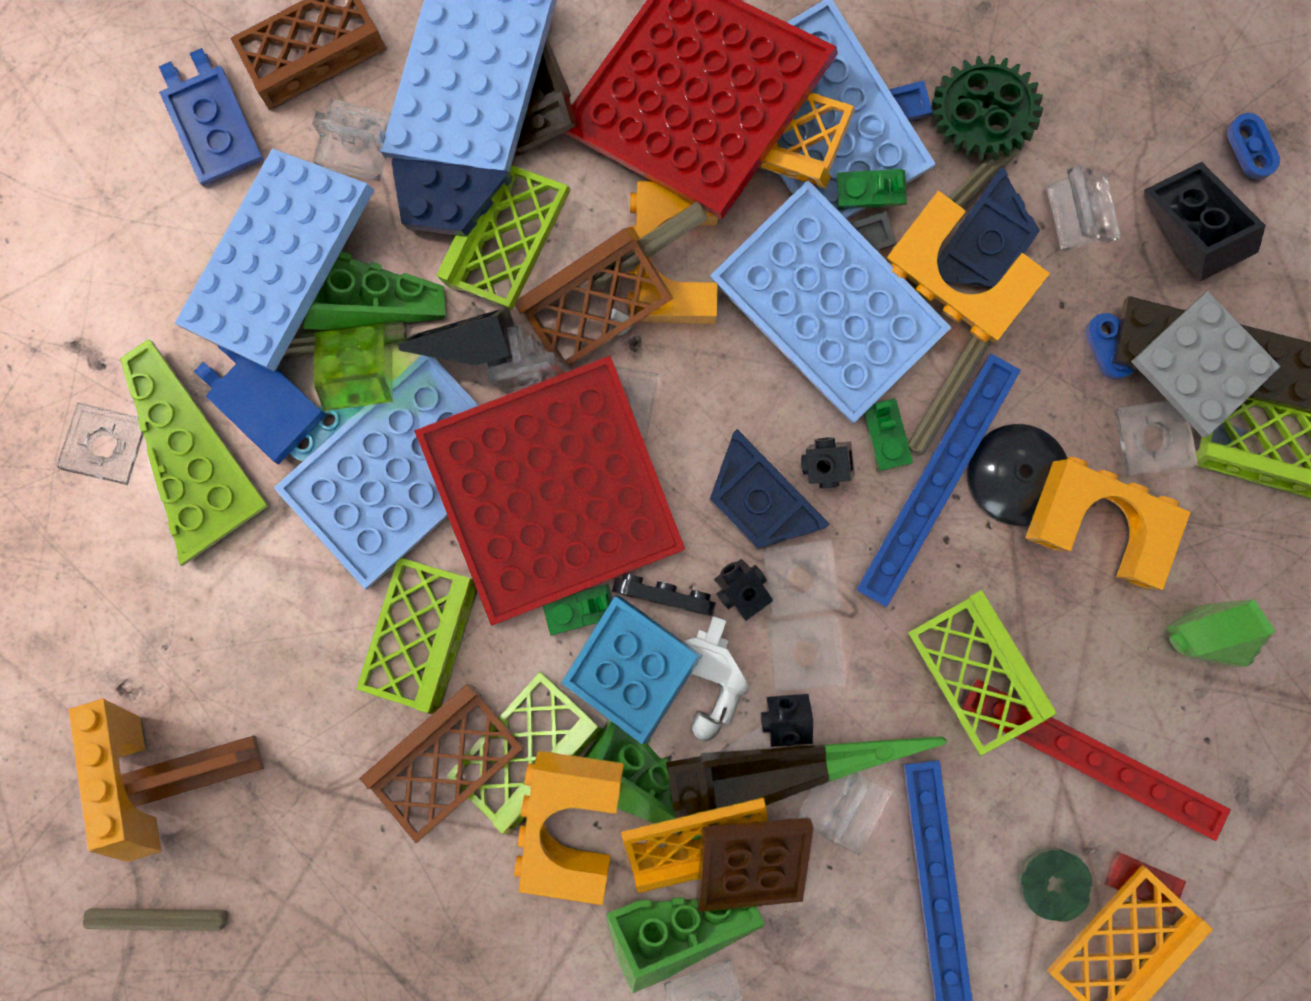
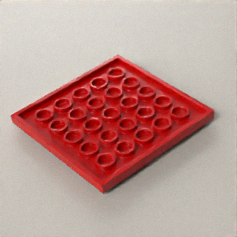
M646 0L572 104L578 126L564 133L691 203L699 202L706 211L723 220L838 55L837 47L741 0Z
M611 355L414 430L491 626L686 550Z

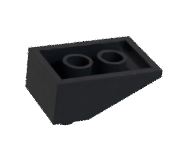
M1203 162L1144 189V196L1179 259L1200 281L1259 253L1266 225Z
M507 308L419 332L397 344L399 351L471 365L487 363L488 368L507 363L509 358L514 357L513 352L521 346L510 310Z

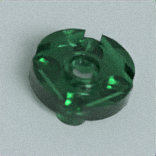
M1059 848L1040 850L1029 857L1018 874L1021 897L1026 906L1039 917L1050 921L1066 922L1081 915L1089 905L1091 886L1093 887L1092 876L1086 864L1074 854ZM1052 876L1056 879L1062 877L1064 880L1060 885L1062 891L1059 894L1054 890L1049 892L1047 886L1050 884L1048 880Z

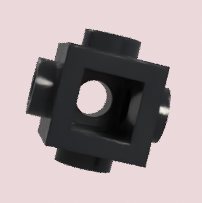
M834 437L815 439L814 444L806 449V454L801 456L803 475H808L809 484L819 483V488L825 489L840 486L839 482L851 481L855 475L852 442L835 443ZM824 460L828 461L830 466L826 465Z
M740 559L737 562L726 565L721 570L720 575L714 578V581L721 589L716 593L718 598L728 610L733 607L745 621L774 601L763 585L767 582V579L756 564L750 567Z
M809 694L767 697V711L761 712L762 733H769L771 747L813 744V715Z

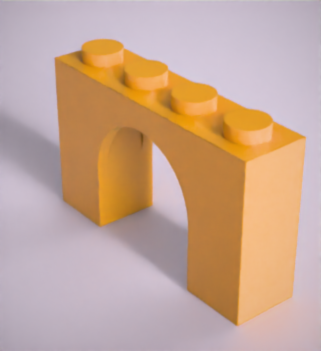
M637 181V193H630V213H637L636 226L630 225V227L635 229L641 239L693 203L653 181ZM706 211L708 218L700 225L717 226L718 217ZM640 264L631 269L629 273L638 275ZM645 270L644 277L650 278ZM657 270L674 299L637 323L716 324L717 283L678 282L665 277ZM642 282L639 301L653 304L662 298L654 284ZM628 292V298L633 299L634 292ZM628 304V312L631 311L632 304ZM637 306L636 314L645 309V307Z
M938 190L887 256L886 261L893 267L892 272L904 279L907 278L917 285L915 290L921 297L929 302L933 299L937 300L945 306L942 311L949 318L957 323L961 319L972 327L970 333L980 341L987 343L990 340L995 343L1050 273L1021 253L997 285L986 292L963 294L949 287L939 273L937 255L941 244L962 219L966 210Z
M1069 456L1066 460L1053 461L1025 539L1053 551H1071L1082 519L1088 508L1099 499L1110 500L1123 511L1129 524V541L1116 577L1147 590H1163L1191 512L1178 507L1179 501L1166 496H1159L1157 498L1148 494L1149 489L1136 483H1129L1127 485L1118 481L1119 476L1106 470H1098V472L1088 468L1089 463L1080 458Z
M104 698L68 709L88 851L125 862L162 852L156 817L136 809L125 791L120 773V757L145 750L140 717Z
M538 751L534 764L528 763L524 785L531 786L530 795H524L521 816L527 817L526 826H520L517 847L523 848V856L517 855L514 869V877L520 878L519 893L603 905L611 855L576 850L563 846L550 835L545 821L553 813L568 808L616 814L624 767L623 763Z

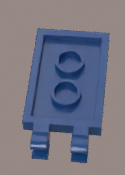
M200 48L190 53L199 73L195 77L183 81L177 67H174L171 61L159 66L168 86L167 89L159 93L197 179L202 186H205L263 161L264 158L225 70L221 65L213 68L208 55Z
M218 346L236 365L223 378L205 362H202L194 370L212 388L206 397L273 462L279 465L326 414L277 368L275 372Z

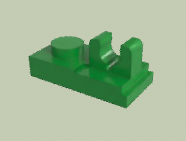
M891 169L837 173L838 210L907 205L905 170Z
M893 398L874 403L863 416L878 472L911 465L913 460L897 400Z
M609 584L580 591L543 605L550 636L598 623L613 600Z

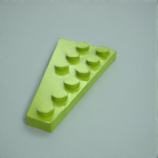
M147 339L123 355L120 361L131 398H133L140 430L144 434L148 448L146 451L159 496L166 510L170 534L175 541L179 565L184 566L269 507V505L153 341Z

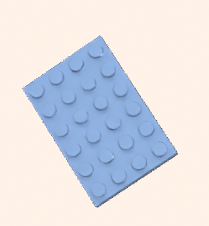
M424 0L380 152L384 157L510 172L557 0Z
M823 0L787 22L837 47L838 55L819 80L812 93L853 105L855 108V112L830 169L829 175L831 178L825 190L816 187L837 210L836 176L838 172L902 169L905 170L906 184L935 167L934 160L833 0ZM805 101L794 116L795 120L813 111L808 101ZM815 104L817 109L822 107L820 105ZM831 110L821 115L820 118L825 129L827 130L838 125L843 113ZM816 118L798 127L803 141L822 132ZM794 129L782 134L777 141L779 146L784 149L800 143ZM832 135V136L829 137V139H830L831 142H832V139H833L834 135ZM825 139L807 147L810 157L820 161H824L829 149ZM803 150L797 152L799 154L805 155ZM780 174L792 195L804 184L802 181ZM866 208L840 209L838 211L848 220Z
M272 148L187 302L183 306L175 324L275 372L371 198L374 189L365 182Z
M809 180L709 277L713 282L717 283V286L851 424L855 423L951 328L903 277L900 278L892 272L893 267Z
M421 355L280 481L274 489L359 584L368 590L448 517L414 430L479 405L434 357Z

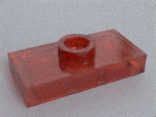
M1116 852L1105 880V885L1120 890L1143 865L1180 899L1187 881L1121 852ZM1145 878L1136 888V898L1142 901H1154V885ZM1161 893L1162 900H1168V899ZM1176 906L1162 907V910L1174 915Z

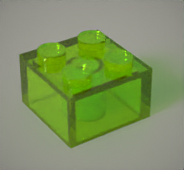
M384 324L315 333L313 384L324 411L393 402L392 349Z

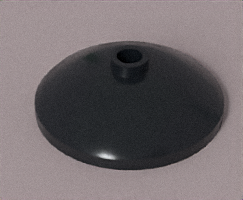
M1026 424L1005 425L984 436L967 466L969 491L978 507L992 519L1007 525L1027 526L1031 524L1053 461L1066 460L1068 458L1057 440L1044 430ZM1021 466L1029 469L1030 474L1028 478L1020 475L1019 468Z

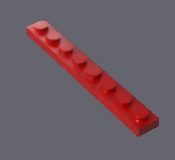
M973 679L970 686L983 689L984 682L979 679ZM990 685L987 686V691L1005 696L1008 695ZM968 690L960 708L977 713L981 694ZM985 695L980 715L1001 720L1006 701ZM1010 702L1005 722L1021 726L1032 720L1025 706ZM1050 718L1015 737V739L1211 840L1217 841L1231 811L1230 808L1054 718ZM979 719L980 721L988 724L989 726L999 730L1000 725ZM1004 726L1003 733L1006 734L1014 729Z

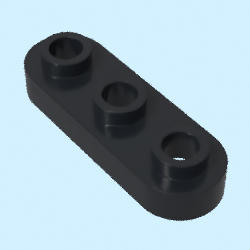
M627 573L623 574L622 579L615 578L612 589L614 593L707 616H713L716 602L710 601L711 594L691 590L690 595L676 592V585L657 581L656 587L642 584L643 577Z

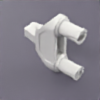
M713 616L707 632L699 630L696 638L693 637L683 642L703 655L691 674L719 683L718 687L721 688L710 718L719 721L723 709L726 708L722 721L731 725L740 696H744L748 692L749 685L729 650L726 649L729 640L721 638L726 620Z

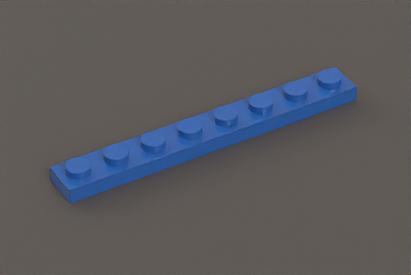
M992 353L987 357L855 591L885 608L889 605L1018 377L1020 369Z
M931 760L903 764L934 1001H972L940 761Z

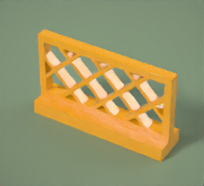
M811 92L806 101L810 103L813 111L796 120L793 118L783 132L784 134L794 129L800 143L784 149L776 142L759 167L804 183L809 180L814 186L826 190L831 178L829 175L830 169L855 112V108L853 105ZM815 104L820 105L822 107L817 109ZM831 110L842 112L843 115L840 123L826 130L820 116ZM816 118L822 132L803 141L798 127ZM832 135H834V137H833V139H832V142H831L830 139H829V137L832 136ZM825 139L829 149L824 161L811 158L807 147ZM803 150L805 155L799 154L797 152Z
M764 798L621 832L637 892L642 893L698 879L702 837L699 840L692 838L696 835L702 836V828L709 824L727 825L768 821ZM754 814L749 819L744 818V816ZM683 831L680 835L673 834L676 832ZM648 840L644 844L637 843L639 841ZM661 843L668 844L663 848L658 847Z
M1142 865L1050 965L1047 971L1078 1001H1090V986H1108V998L1106 1001H1149L1213 931V928L1198 917L1153 873ZM1145 878L1154 885V901L1136 900V888ZM1161 893H1162L1168 900H1162ZM1176 906L1184 914L1174 925L1163 926L1162 907ZM1154 907L1155 926L1138 927L1137 908ZM1117 909H1130V927L1112 928V915ZM1138 933H1155L1156 945L1150 952H1139ZM1113 934H1131V952L1113 953ZM1093 935H1106V953L1088 954V941ZM1132 959V972L1126 978H1114V960ZM1107 960V979H1089V961ZM1082 961V980H1067L1060 972L1069 962ZM1075 987H1083V995Z

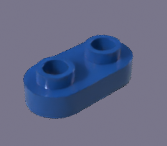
M1243 113L1231 122L1227 130V136L1243 172L1255 180L1269 177L1279 167L1280 156L1264 121L1256 114ZM1240 130L1246 131L1248 138L1241 136ZM1254 159L1261 162L1262 168H1258L1254 164Z
M1101 313L1087 324L1085 330L1086 338L1101 372L1110 379L1120 380L1130 375L1134 369L1111 364L1113 362L1120 320L1112 314ZM1102 325H1107L1110 328L1111 333L1109 335L1103 333Z

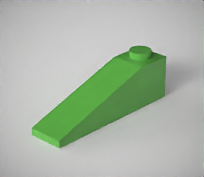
M341 251L303 319V329L339 330L399 321L412 323L445 319L444 286L407 273L399 275L384 270L381 264L372 261L371 264L352 259L351 254Z
M1254 599L1202 604L1166 626L1171 634L1169 640L1180 654L1184 653L1187 657L1232 667H1248L1255 661L1254 657L1260 654V648L1267 644L1275 633V629Z
M608 720L584 755V758L624 764L617 808L654 824L675 819L666 762H669L666 757L661 759L648 743H639L612 721ZM696 835L692 839L699 840L702 836Z
M684 897L672 898L671 901L661 902L639 900L606 914L617 960L632 994L677 974L765 925L756 906L699 912L696 899L684 900Z

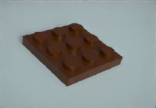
M790 818L703 827L696 897L698 911L803 902L814 830L811 818Z

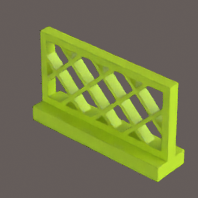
M511 165L509 172L513 177L511 183L508 186L503 184L491 198L494 204L485 214L479 217L477 225L467 237L455 236L436 274L447 287L458 292L462 290L509 310H513L571 191L570 187L566 184ZM516 178L527 180L529 190L513 196L511 188ZM549 189L558 192L552 203L541 207L538 194ZM533 198L536 210L520 217L516 204ZM511 207L515 219L498 226L496 218L499 212ZM540 218L542 225L539 232L527 237L523 224ZM518 227L522 240L505 247L501 234ZM496 237L500 250L483 256L482 247L485 241ZM525 248L527 256L524 262L512 267L508 255ZM503 257L507 270L490 277L486 264ZM481 267L485 280L474 285L465 283L470 271ZM510 278L512 287L506 299L496 295L493 285Z
M1247 398L1237 408L1238 411L1232 413L1221 423L1226 428L1225 431L1232 440L1231 443L1222 445L1212 442L1213 432L1206 437H1201L1200 448L1194 452L1192 465L1311 499V461L1309 460L1311 459V454L1306 456L1295 440L1305 433L1311 439V413ZM1254 406L1263 408L1271 420L1259 426L1248 409ZM1240 414L1252 430L1241 437L1229 421ZM1287 415L1295 417L1304 430L1292 435L1282 421V418ZM1271 424L1275 425L1284 438V441L1274 447L1262 431V429ZM1255 435L1265 449V452L1260 455L1251 453L1243 440ZM1288 444L1299 461L1294 464L1286 463L1276 450Z
M401 558L395 565L356 690L415 708V710L433 714L442 706L477 594L473 579ZM405 567L416 569L422 582L406 591L401 580ZM424 572L433 574V576L427 579ZM442 577L453 580L449 594L437 600L430 584ZM425 587L432 604L417 612L409 596ZM404 599L411 616L395 623L391 614L393 605ZM445 603L444 610H442L441 605ZM436 609L440 618L438 628L427 633L420 617ZM415 621L422 637L406 645L399 629ZM394 633L401 649L385 657L381 649L382 639ZM435 636L434 641H433V644H432L430 638H432V637ZM425 642L430 654L427 662L417 667L409 650ZM404 654L411 671L395 678L388 662ZM383 666L390 682L379 689L369 686L368 683L372 671ZM413 675L419 685L415 700L405 697L399 686V683ZM393 687L396 694L388 692L387 690Z
M982 590L908 632L980 756L1057 714ZM966 609L974 621L971 635L950 629L953 616ZM948 620L946 628L937 626ZM976 627L979 629L983 638L974 636ZM930 629L945 633L940 652L925 648L919 635ZM949 634L969 639L965 658L944 653ZM973 641L988 644L992 651L989 665L968 660ZM929 654L938 656L937 665L934 664ZM995 657L1002 669L993 667ZM942 658L963 663L958 682L943 679L939 672ZM967 664L988 670L983 689L962 684ZM991 671L1008 677L1011 684L1007 696L987 691ZM947 684L957 687L955 696H953ZM961 688L981 694L977 713L960 708L957 700ZM1013 689H1015L1021 700L1012 698ZM985 695L1006 701L1001 720L980 715ZM1010 702L1025 706L1032 720L1021 726L1005 722ZM966 716L975 718L973 728ZM979 719L1000 725L996 740L985 746L982 745L976 735ZM1004 726L1014 729L1002 736Z
M539 672L499 716V719L509 729V719L514 713L527 712L528 732L512 734L515 738L528 737V757L513 758L504 766L505 784L487 785L485 783L479 788L481 798L476 793L469 797L502 834H511L525 818L521 816L524 795H530L531 786L524 785L525 781L523 783H511L510 763L528 762L529 764H534L536 757H534V736L552 735L551 753L580 757L603 729L542 672ZM542 683L551 691V706L533 707L532 693ZM557 697H558L565 705H558V706H557ZM527 700V707L520 708L522 704ZM557 710H571L580 719L570 730H558ZM551 711L552 731L533 732V712ZM492 724L491 732H498L499 730ZM482 735L465 755L477 756L480 752V756H483L485 735ZM558 735H565L558 743ZM490 736V740L504 738V755L510 751V743L504 736ZM464 759L463 770L468 765L480 764L481 777L483 760ZM488 761V764H495L498 761ZM458 763L447 774L446 777L448 779L457 780ZM462 784L461 792L463 793L469 786ZM519 787L511 796V788ZM505 788V803L495 812L487 805V789Z

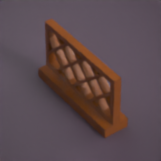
M302 0L230 38L258 94L269 110L386 49L375 24L368 15L361 0H348L346 7L332 5L334 0ZM311 9L321 10L316 23L303 20L307 11ZM329 12L342 15L338 28L324 25ZM350 17L362 19L365 22L364 25L352 31L346 30ZM282 24L292 25L287 38L275 36L276 27ZM300 27L313 30L308 43L295 40ZM321 32L335 35L333 41L323 46L316 45ZM253 39L262 40L257 53L245 51L242 45ZM270 43L284 45L279 58L266 56ZM291 48L305 50L304 55L293 62L287 60ZM262 63L275 65L272 73L262 78L258 77Z
M633 227L622 229L516 301L515 307L518 312L525 314L560 371L674 299L639 243L640 237ZM631 251L635 252L641 262L638 275L621 271L623 257ZM616 262L615 270L607 268ZM645 270L650 278L644 277ZM599 272L613 274L610 294L593 290L595 275ZM619 276L637 280L633 299L616 295ZM588 280L587 288L580 286ZM642 282L654 284L662 298L653 304L639 301ZM572 290L586 293L582 312L565 308L567 295ZM591 295L609 299L605 317L588 313ZM560 299L559 306L552 304ZM614 300L632 304L629 319L625 322L611 319ZM637 306L645 307V309L636 314ZM545 308L558 311L555 329L544 327L536 314ZM564 313L581 317L577 335L561 331ZM587 318L604 322L602 335L597 340L583 337ZM610 324L617 326L608 332ZM549 334H553V340L550 338ZM560 336L576 340L574 354L564 360L557 349ZM582 342L589 343V345L581 349Z
M466 684L359 779L367 789H371L412 840L418 843L518 755L524 747L481 698V694L473 685ZM478 706L487 716L486 730H466L467 715ZM461 721V730L452 729ZM491 722L500 732H491ZM460 733L459 755L440 753L441 738L445 734ZM466 734L485 735L483 756L464 755ZM490 736H504L513 748L503 757H489ZM435 744L434 753H427L426 751ZM420 756L434 757L432 778L413 777L414 762ZM439 757L458 759L457 780L438 778ZM464 759L483 760L482 776L476 781L462 780ZM488 761H498L488 770ZM408 768L407 776H399ZM393 780L407 781L405 802L392 801L383 789ZM413 781L432 782L430 803L411 802ZM437 783L456 784L455 800L449 805L435 804ZM462 784L471 785L461 793ZM397 806H405L404 814ZM410 807L429 808L428 824L420 831H417L409 821ZM435 808L443 809L437 816L434 817Z
M254 735L121 774V778L130 801L137 807L264 769L256 736Z

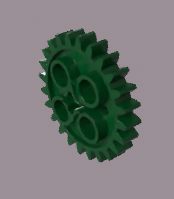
M993 55L989 58L988 63L984 64L981 57L977 56L976 63L973 66L967 60H963L962 71L954 66L951 67L950 77L943 75L941 85L936 86L935 98L932 99L931 106L932 110H934L932 122L937 123L936 134L945 133L943 144L954 141L953 152L956 153L961 148L966 149L965 158L967 159L973 152H978L979 161H983L985 153H990L992 159L997 161L999 151L1010 157L1012 146L1021 151L1024 146V140L1031 141L1034 134L1033 130H1038L1039 118H1041L1043 107L1040 106L1043 95L1035 94L1038 89V82L1028 84L1031 76L1030 72L1022 75L1018 74L1020 69L1019 63L1011 69L1008 68V58H1005L1000 65L995 64V57ZM971 87H979L983 90L974 91ZM1003 97H1011L1015 101H1006ZM968 115L971 119L964 120L958 116ZM999 125L1003 130H994L990 126Z

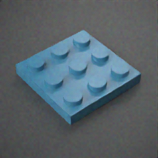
M615 596L561 683L639 743L646 744L703 655L621 596Z

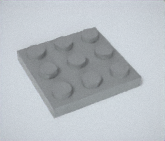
M1209 291L1202 294L1131 361L1202 437L1210 435L1281 367Z

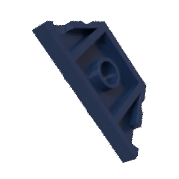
M397 158L392 160L401 223L407 229L467 237L477 225L479 217L485 214L494 204L491 198L503 184L508 186L513 178L508 171Z
M1001 167L937 259L938 270L945 283L993 288L1018 256L1026 252L1040 232L1033 217L1029 216L1025 209V203L1020 194H1017L1012 186L1008 173L1004 168Z
M736 429L733 432L713 488L710 502L757 550L825 529L829 525L826 519Z

